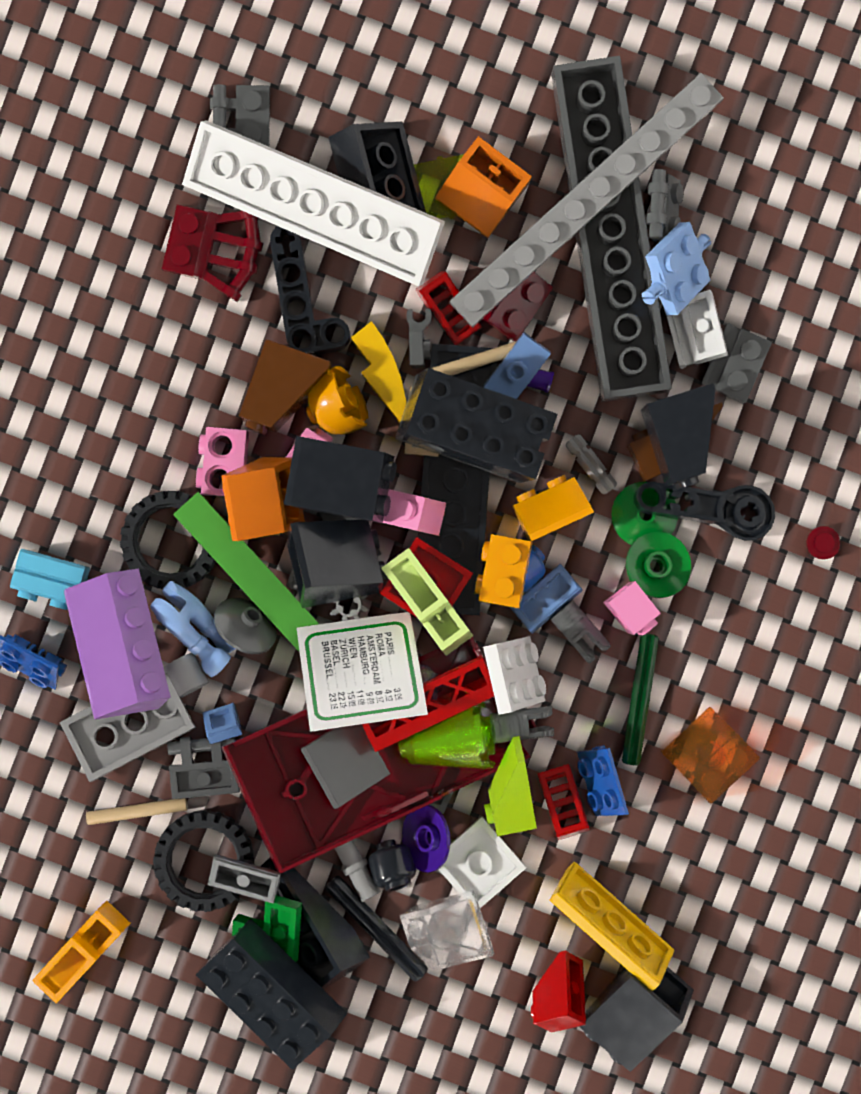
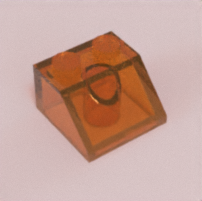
M708 707L661 751L694 789L710 804L760 759L740 735L711 707Z

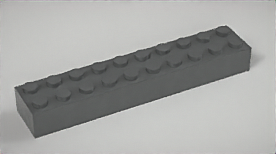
M620 56L553 66L551 78L569 192L632 136ZM638 177L576 233L601 402L667 393L672 389L658 298L650 305L643 301L645 297H642V293L651 286L652 280L651 271L645 257L650 252V245Z

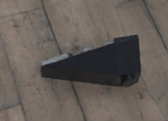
M271 857L260 866L277 871ZM294 867L281 873L277 896L302 903L299 953L296 963L321 988L325 989L354 971L369 959L370 956L354 928Z

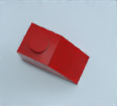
M566 950L558 953L532 991L533 1004L531 1006L533 1024L551 1033L586 1025L584 967L582 959Z

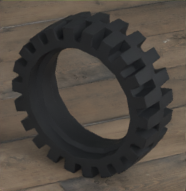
M180 491L156 492L136 503L131 508V512L127 514L124 526L121 528L120 547L123 551L124 561L129 566L128 568L130 570L139 569L141 580L144 583L163 589L169 581H173L183 588H187L201 581L213 569L216 561L204 548H202L201 555L194 565L182 572L171 574L157 571L146 562L140 552L138 539L141 527L147 518L160 509L180 508L192 495Z
M202 810L190 812L179 817L165 829L157 842L153 864L155 866V877L159 881L158 885L162 891H165L171 901L174 900L178 903V906L189 908L190 911L210 912L227 906L241 894L223 889L212 893H197L186 888L176 878L172 868V852L177 841L186 832L194 829L212 828L223 833L232 842L238 861L254 865L255 856L251 839L246 834V830L242 825L240 826L235 819L226 816L224 813Z

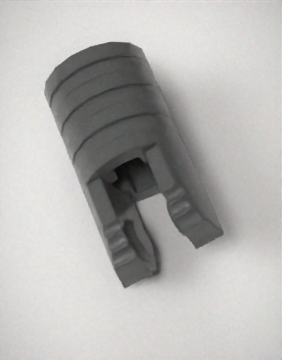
M573 600L550 618L589 664L595 660V654L582 638L584 635H587L602 651H606L611 647L610 642Z
M552 706L521 709L500 715L498 712L490 713L493 742H511L512 737L517 736L520 737V740L554 736V727L540 726L529 728L528 720L542 719L551 716Z

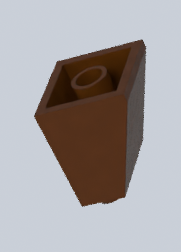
M266 339L239 417L246 422L244 426L250 431L265 436L268 430L276 433L308 400V394L311 389L333 367L331 362Z

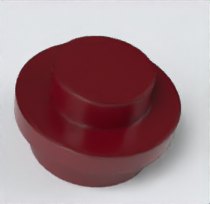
M820 526L809 533L806 546L813 557L821 560L830 559L840 549V537L834 529Z

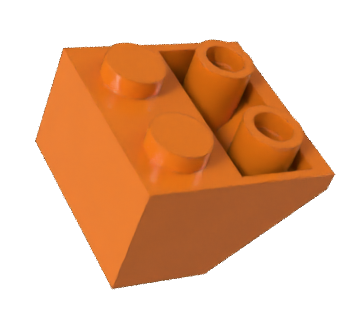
M478 136L459 160L435 199L486 238H489L525 191L532 176Z
M261 457L221 476L232 541L285 533L289 531L290 523L305 522L303 509L284 504L292 458Z

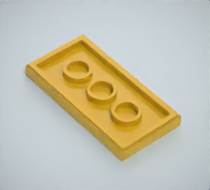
M573 862L566 869L549 901L648 989L653 991L660 985L675 950L579 864Z

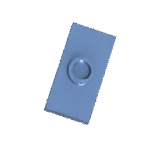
M523 332L484 384V388L517 399L551 355V351Z
M559 564L522 596L520 609L510 608L533 634L579 595L583 589L567 570Z

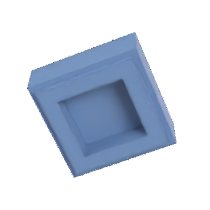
M234 703L202 712L206 735L210 744L242 735L238 711Z

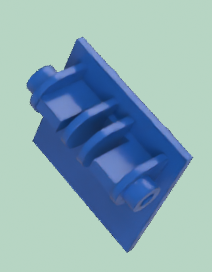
M7 634L6 637L0 635V665L13 673L17 671L29 676V680L33 684L41 688L48 686L56 690L58 676L61 677L67 668V665L62 663V658L50 652H47L43 658L45 649L42 648L38 654H35L34 651L37 645L32 644L30 646L29 641L16 634L14 636Z
M600 745L592 748V750L578 751V770L585 779L588 790L587 801L595 816L629 814L610 748Z

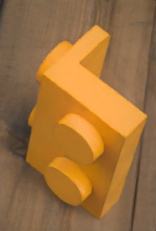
M491 534L490 542L485 541L482 549L481 559L486 561L484 574H479L476 581L475 594H479L478 601L520 609L533 542Z

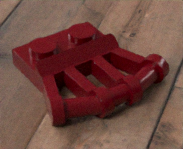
M177 205L161 269L165 272L204 280L233 301L238 302L242 297L240 294L251 276L257 274L258 265L255 263L258 252H262L264 244L260 238L259 217L245 211L216 214L211 211L207 212ZM245 221L247 238L217 232L218 225ZM214 242L244 248L243 261L212 255ZM209 264L239 272L228 286L207 270Z

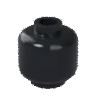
M394 839L377 844V851L373 852L368 859L375 885L385 888L386 892L410 886L412 884L411 879L416 874V867L410 848L404 844H396Z

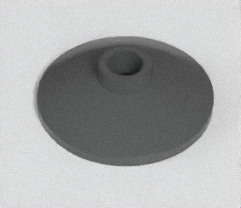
M230 598L221 602L214 613L215 627L225 642L233 648L248 654H261L267 652L275 643L277 636L276 627L255 603L242 598Z

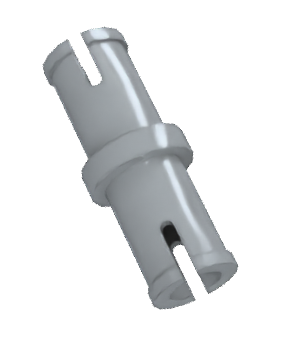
M353 840L335 848L345 867L342 871L345 876L349 875L361 898V902L381 892L375 885L373 877L366 866L369 864L367 859L362 858Z

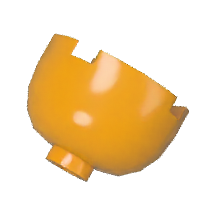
M341 366L332 367L311 389L308 394L309 406L306 407V412L314 425L319 424L322 429L331 434L346 435L367 426V423L363 421L369 418V414L359 387L356 385L351 388L346 380L351 375Z

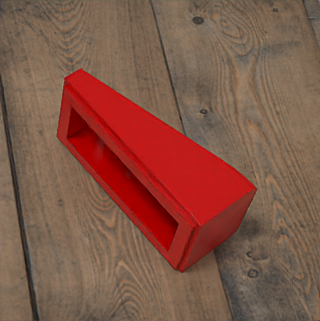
M439 272L415 289L426 307L430 308L433 317L453 345H458L482 328L478 322L473 328L466 324L454 332L452 327L464 318L458 313L447 321L444 316L455 308L450 303L440 310L437 307V304L450 295L454 298L459 293L447 272ZM443 284L446 289L431 298L429 293Z
M570 764L537 773L558 840L590 831ZM567 777V783L549 788L547 782ZM571 790V796L553 801L552 795ZM575 803L576 809L557 814V808ZM579 816L580 822L561 827V821Z

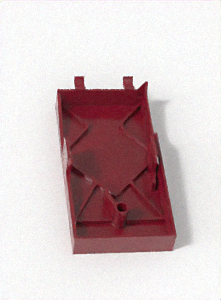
M471 637L447 656L440 648H437L418 657L422 683L481 656L482 653L474 638ZM483 657L485 664L487 666L486 657ZM478 667L467 672L462 685H467L484 677L480 668ZM459 677L454 678V679H452V680H450V681H453V682H456V683H457V680H458ZM443 684L434 688L431 699L435 700L454 691V688ZM494 696L379 750L378 752L390 774L335 809L301 751L302 747L331 729L310 732L307 708L221 748L277 872L281 874L497 772L510 742H493L490 713L498 712ZM533 719L528 720L529 728L536 727ZM390 720L373 722L370 725L373 729ZM522 746L524 758H530L529 753Z

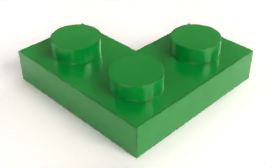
M276 895L273 903L265 901L264 921L238 914L233 919L232 936L251 918L297 962L302 903Z

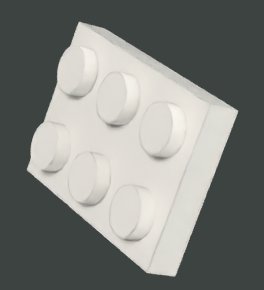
M530 636L483 647L499 715L545 701L546 684L543 677L539 675L536 664L539 659L536 645L531 642Z

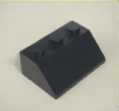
M402 121L352 124L328 137L339 177L426 213Z

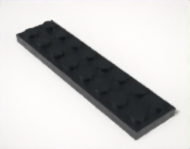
M432 344L430 368L432 369L433 367L493 348ZM498 361L453 375V377L484 387V384L496 370ZM439 454L438 457L425 455L421 497L445 502L446 508L439 536L418 531V538L473 573L452 607L457 614L480 616L479 594H475V586L478 575L483 574V561L481 557L486 533L490 472Z

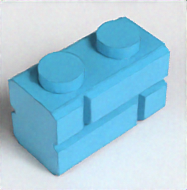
M21 549L10 588L19 590L18 597L37 601L38 596L51 599L50 606L68 610L64 590L87 581L90 567Z

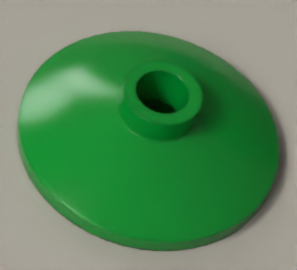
M646 481L636 482L624 488L617 495L612 506L611 519L613 527L619 537L630 545L642 535L650 532H665L672 535L677 525L678 518L652 515L648 521L641 519L640 510L634 504V494L642 484L647 483ZM645 489L642 492L641 498L646 506L654 507L658 504L659 497L656 491ZM666 499L663 508L667 509L666 505L669 503H676L675 500Z
M650 532L636 539L630 546L626 556V572L631 582L636 581L647 596L667 598L678 593L687 584L691 574V559L684 544L675 536L665 532ZM652 561L659 564L660 571L658 573L651 570L650 564Z

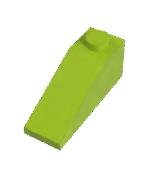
M519 736L512 737L488 788L490 803L484 804L487 823H495L497 837L537 829L526 763Z

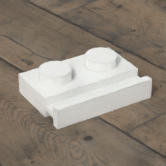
M711 290L698 293L678 315H667L681 369L692 364L697 365L728 356Z

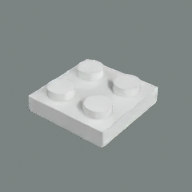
M481 816L450 843L448 858L439 871L471 908L477 912L524 871L526 866L500 836L497 837L496 831Z

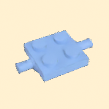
M690 222L678 223L645 256L651 271L652 283L642 293V297H645L643 301L651 305L659 297L666 315H678L711 281L708 268L702 257L703 251L711 245V241H708L710 237L706 234H701L697 238Z

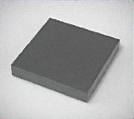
M362 724L333 728L301 748L303 755L334 809L347 803L390 774L379 752L374 751Z

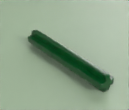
M653 634L640 636L622 754V762L627 765L637 766L641 761L659 637Z

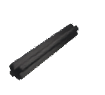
M335 876L328 882L325 887L326 891L413 981L417 982L427 973V966L364 901L361 902V898L340 876Z

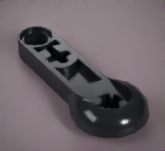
M647 482L642 484L634 494V504L643 513L716 524L733 537L743 541L757 540L765 536L772 528L775 520V507L770 496L762 489L752 485H741L722 492L685 487L675 491L674 485L665 487L664 483ZM645 489H653L657 492L659 501L656 506L649 507L643 503L641 495ZM682 494L685 495V501L690 502L691 505L683 511L680 510V505L676 503H669L666 505L667 509L663 508L666 499L676 500ZM750 505L752 507L750 511L754 510L755 516L746 521L743 519L746 515L741 516L740 510Z

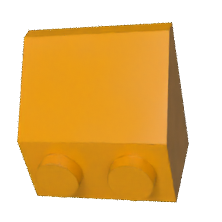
M562 475L547 482L549 489L539 494H536L535 489H532L516 497L518 503L513 505L512 508L528 541L532 542L594 513L575 477L567 480L565 475Z

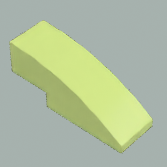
M409 548L381 568L446 656L473 637L468 627Z

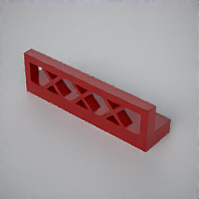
M482 655L423 683L424 693L427 692L425 700L428 715L393 719L373 729L370 723L362 724L374 751L382 750L494 697L489 670ZM479 667L484 677L467 685H462L465 674ZM459 677L458 680H457V683H456V682H453V681H450V680H452V679H454V678ZM443 684L454 688V691L435 700L431 699L434 688Z

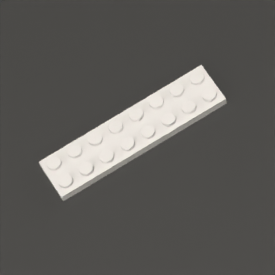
M207 120L200 122L182 185L416 286L424 284L445 221Z

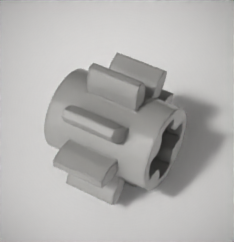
M368 595L354 598V602L358 603V609H352L349 614L344 613L345 607L340 605V601L334 602L336 603V609L332 610L330 614L336 615L340 613L343 615L342 621H346L348 617L352 616L354 619H360L358 616L360 611L366 612L370 610L368 607L362 606V600Z

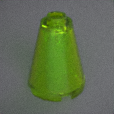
M479 703L399 741L402 758H407L410 764L477 769L493 768L495 762L489 761V755L495 754L490 716L483 717L481 709L487 708L485 703Z

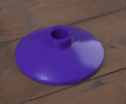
M427 805L407 814L402 828V842L410 848L415 867L419 871L434 872L440 869L446 862L450 851V832L447 822L442 813L432 805Z

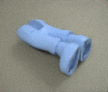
M169 581L162 592L180 611L178 612L169 602L160 598H156L150 605V608L157 620L188 648V651L193 655L198 654L203 671L208 676L214 677L227 665L231 658L228 653L235 650V648L230 646L220 636L215 627L214 617L203 603L182 586ZM190 622L193 623V624L200 630V632H201L203 635H200V634L193 628V626L190 624ZM209 637L216 647L210 645L206 638Z

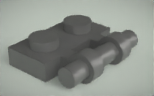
M222 84L213 85V97L210 98V110H213V123L226 128V111H236V128L226 129L270 147V86L236 85V98H226L227 86Z
M654 169L652 182L648 184V194L651 195L650 213H647L646 224L650 226L649 238L659 243L681 222L679 204L683 201L684 191L681 180L666 174V170Z
M191 736L181 737L180 741L168 742V754H181L182 764L169 766L172 800L239 793L240 788L227 759H223V750L221 748L234 742L235 737L210 744L207 738L192 739ZM211 751L212 761L194 763L193 753Z

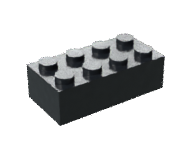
M251 918L212 955L196 974L292 1070L326 1041L348 1014Z

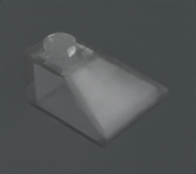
M474 890L415 905L400 915L410 948L433 971L495 955Z

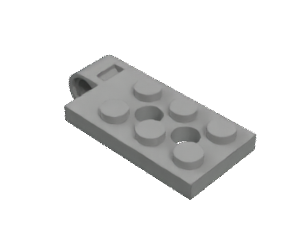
M189 653L163 667L171 697L159 709L140 712L144 716L145 723L138 731H132L128 728L126 720L129 714L94 720L91 706L59 722L89 782L107 775L196 728L181 699L209 683L196 655ZM103 727L111 728L115 735L113 743L107 747L101 746L96 738L98 731Z

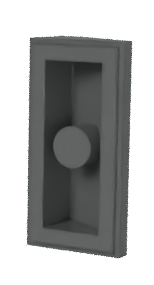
M215 854L208 885L273 903L278 892L281 874L277 871Z

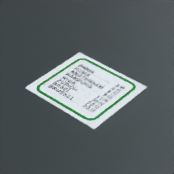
M409 612L297 627L310 732L428 715Z

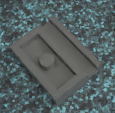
M727 323L723 336L728 356L710 361L700 385L705 386L714 383L715 392L745 404L772 342Z

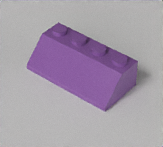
M139 569L105 573L66 588L64 595L94 720L159 709L171 696Z

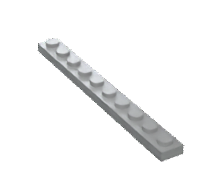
M700 73L451 299L450 304L473 328L721 103L724 97Z

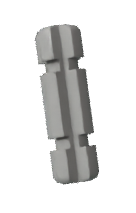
M579 434L575 435L566 443L567 449L572 455L575 454L578 457L576 459L590 479H594L597 482L595 485L602 494H607L616 487L617 482L611 474L607 475L605 472L607 469L592 449L588 450L586 447L587 443Z

